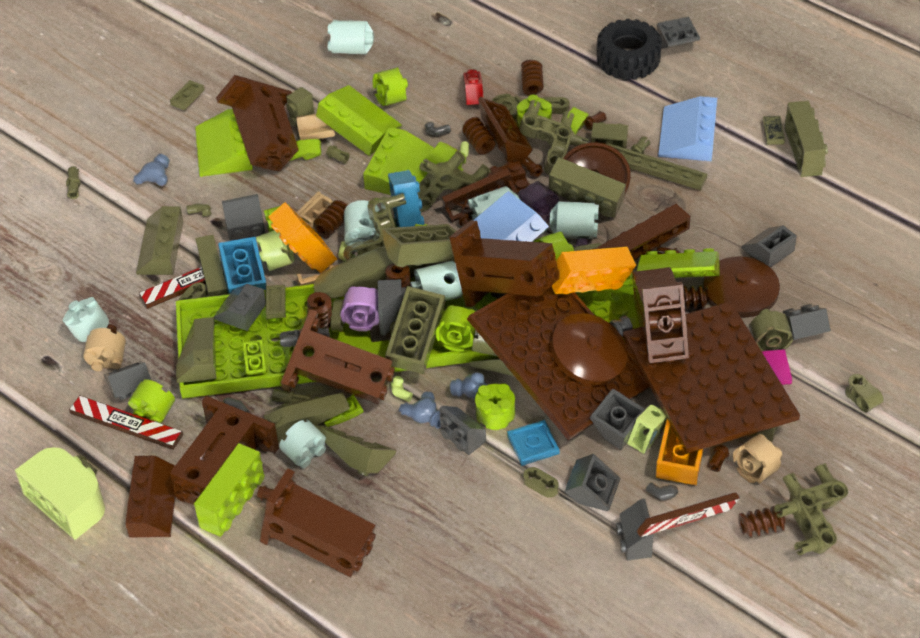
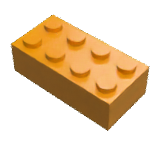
M286 202L268 216L273 222L271 227L280 234V239L286 245L289 243L290 249L295 254L297 253L303 262L306 261L312 270L316 268L322 273L337 260V257L323 239Z
M628 247L562 252L556 260L560 279L552 285L555 294L584 293L594 290L602 291L604 289L616 290L623 286L625 280L636 267V263Z
M668 419L658 456L656 478L697 485L704 449L686 454Z

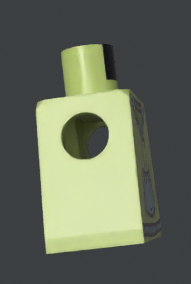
M650 405L636 419L627 444L643 454L647 452L660 435L667 420L661 407L657 408L654 405ZM649 429L647 434L644 435L643 431Z

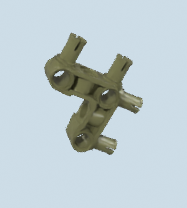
M531 100L528 111L523 115L519 130L525 136L533 139L538 138L550 144L551 149H549L544 163V171L549 175L557 158L563 159L570 145L579 146L588 143L589 139L576 135L572 131L573 113H570L569 118H567L569 112L565 111L560 123L537 115L541 103L537 101L534 107L535 100Z
M456 151L448 162L434 164L424 159L420 164V169L428 172V174L419 183L420 192H417L422 202L420 212L428 210L444 190L451 189L457 191L484 179L491 173V170L484 164L473 175L458 169V166L466 159L459 151Z
M403 193L390 198L385 196L373 198L368 202V213L370 220L374 224L375 236L364 242L358 241L347 246L343 252L346 260L351 259V253L355 250L358 256L385 246L382 228H396L391 210L406 204ZM381 203L380 211L376 212L375 206Z
M826 463L814 468L822 483L821 485L808 489L802 488L795 473L788 474L782 478L791 495L788 502L775 505L774 511L775 513L781 511V513L777 514L779 518L793 514L806 540L798 541L794 544L795 550L801 549L796 552L800 556L811 551L823 554L837 541V536L821 509L827 510L836 506L848 495V488L843 482L833 478Z

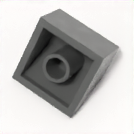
M258 194L222 201L229 241L265 234Z
M401 279L378 280V313L381 335L388 333L391 323L397 320L406 292V287H402Z
M245 284L232 290L214 315V320L248 331L266 305L264 289Z
M142 361L104 374L113 397H119L120 400L130 397V393L135 391L141 381L143 382L145 379L151 380L147 366Z
M612 389L590 416V419L605 440L622 450L630 438L636 419L646 409Z
M591 454L576 460L564 492L578 504L609 511L621 478L595 454Z
M645 498L640 499L619 514V523H616L617 535H621L622 538L620 540L621 553H625L627 561L652 557L654 534L640 537L636 532L644 520L650 517Z

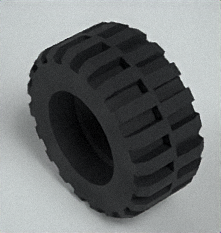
M620 19L616 20L615 23L611 22L598 34L597 63L606 74L613 75L617 79L637 80L639 77L644 78L647 74L653 73L659 66L662 46L660 34L652 25L649 26L647 22H640L638 19H625L622 21Z

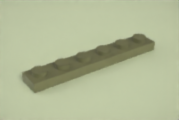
M607 144L618 150L625 157L630 169L697 190H701L707 180V173L613 144Z

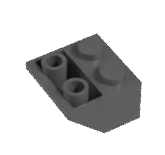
M689 17L657 23V31L662 39L661 49L700 40V36Z
M784 225L767 228L742 245V249L755 259L772 267L795 251L797 235Z
M808 304L801 306V309L794 310V308L783 310L790 325L793 340L831 331L826 308Z
M441 406L439 408L440 432L445 439L452 441L460 451L470 455L486 442V429L460 408L452 406Z

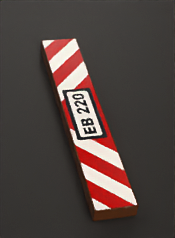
M199 267L139 292V296L148 309L184 294L194 283L200 282L206 285L203 269Z
M81 395L78 396L69 409L70 414L172 450H174L183 436L181 430Z
M734 492L646 518L636 532L640 537H644L730 511L740 497Z

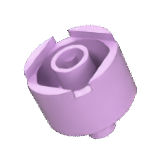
M350 287L344 296L341 310V319L344 324L346 322L350 325L349 328L356 331H368L379 323L377 289L367 287Z

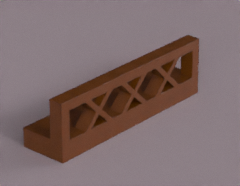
M507 168L443 196L442 203L451 222H455L464 213L473 214V210L467 206L469 199L499 189L507 184L514 193H518L511 181V173ZM454 207L462 208L461 213L454 216L450 209Z

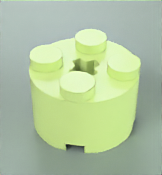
M275 230L256 237L257 243L262 249L259 252L262 262L266 261L269 271L294 263L295 260L294 253L288 246L289 244L286 245L280 239V234Z

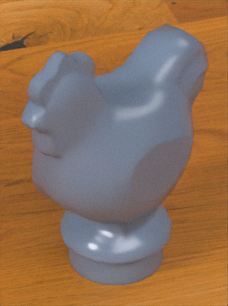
M158 154L152 162L146 163L142 167L141 171L134 176L133 182L142 184L149 181L159 186L167 184L168 178L165 169L169 166V158L164 154Z
M476 372L466 376L464 380H452L450 390L453 396L461 397L466 395L469 398L475 399L478 388L487 384L484 382L483 374Z
M432 392L422 393L421 399L414 404L404 403L400 405L399 411L401 415L411 417L418 423L429 422L432 427L437 429L441 427L440 410L437 411L435 397Z

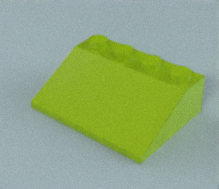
M350 85L329 93L318 103L316 117L369 157L377 150L389 127L397 129L402 127L401 123Z
M227 109L195 126L200 177L253 170L233 109Z
M389 127L363 173L365 189L391 195L388 174L410 170L412 176L415 175L416 181L420 183L428 174L420 169V164L435 148L406 130Z
M713 248L703 249V252L687 249L684 250V253L668 250L665 251V254H657V251H648L646 255H641L637 271L671 267L675 278L720 276L719 253L714 251Z

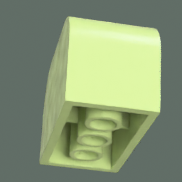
M56 447L44 449L15 470L23 494L74 540L103 517L105 504L95 473L91 468H85L77 456H71L64 449Z

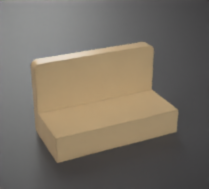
M316 114L296 117L300 140L322 139L335 136L334 129L316 117Z

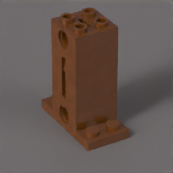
M234 75L217 95V103L232 107L250 164L280 172L299 150L284 108L287 104V96L292 94V92Z
M474 220L469 221L449 237L466 307H473L490 292L540 296L560 279L556 254L552 243L481 238L478 223Z
M671 267L632 272L635 308L647 342L649 363L689 358L682 281L676 282Z
M310 309L281 381L282 389L287 392H291L292 388L295 389L299 381L298 375L379 405L380 400L384 401L388 391L387 381L391 382L395 373L393 361L319 334L318 331L321 323H319L318 312ZM306 353H314L311 357L305 356ZM379 377L381 380L374 382L372 378Z
M205 396L202 400L206 426L170 472L176 498L181 502H188L194 505L238 443L254 450L259 447L263 451L275 454L279 449L275 423Z
M287 468L267 499L260 542L268 545L271 539H277L351 578L355 571H360L364 563L363 558L365 555L368 556L373 548L372 543L376 537L374 533L376 525L297 485L296 481H294L295 472Z

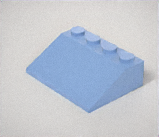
M699 96L664 106L658 157L712 161L717 98Z
M509 191L474 219L478 223L481 238L534 242V240L542 237L549 228L547 223L533 209Z

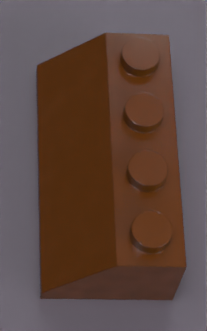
M480 97L478 101L481 118L485 122V127L489 129L494 140L497 142L498 148L505 155V160L507 162L519 161L521 164L522 160H526V157L533 151L529 142L520 132L519 126L505 105Z
M155 455L134 457L125 521L129 538L171 537L176 496L170 472L175 465Z

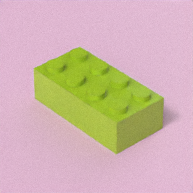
M239 443L194 503L201 529L219 537L229 530L233 519L241 513L243 505L252 498L254 490L264 480L265 475L259 451Z

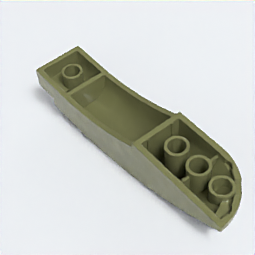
M385 246L358 255L322 272L315 280L314 293L323 292L330 298L344 297L350 287H367L378 290V280H386L385 270L387 266L393 264L387 256ZM427 263L421 266L408 265L410 278L415 276V269L432 266L433 264Z

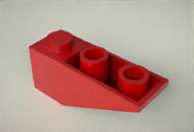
M470 69L467 72H463L466 105L479 104L478 99L483 97L481 73L475 69Z

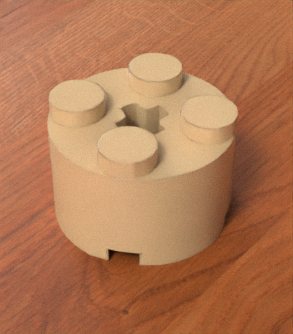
M97 328L90 331V335L86 339L84 360L91 365L94 371H102L103 368L120 369L126 344L125 337L119 332L117 334L112 333L111 329Z
M763 434L752 437L733 452V461H737L739 466L737 471L750 483H761L778 471L781 466V450L775 447Z

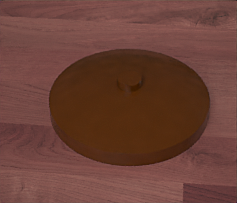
M585 143L573 148L564 156L563 159L626 184L625 194L627 193L631 178L630 167L625 157L615 148L603 143Z
M735 256L719 261L720 276L704 277L703 291L708 286L709 304L713 307L731 301L741 318L758 316L762 310H770L777 302L780 283L776 273L768 265L754 258Z
M584 313L567 316L557 324L551 335L550 349L556 364L565 374L578 382L587 385L610 383L620 375L626 365L627 348L622 336L614 326L600 317Z

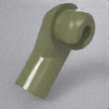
M198 203L186 206L188 215L202 212L203 217H208L212 214V208L207 204Z

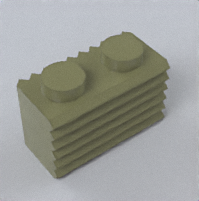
M303 87L294 90L292 94L287 96L286 108L289 111L288 119L290 124L297 127L296 117L315 114L312 93Z
M603 122L593 123L591 143H609L627 148L628 125L620 123L606 124Z

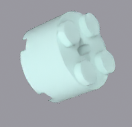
M94 297L79 302L77 300L71 302L68 306L69 310L63 318L65 325L80 342H86L90 331L97 328H106L109 323L107 315Z
M301 420L285 433L287 438L285 441L281 439L279 448L297 466L304 469L310 464L313 457H319L325 452L326 436L309 420L307 422Z

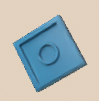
M545 420L507 431L509 441L522 466L560 454V450Z

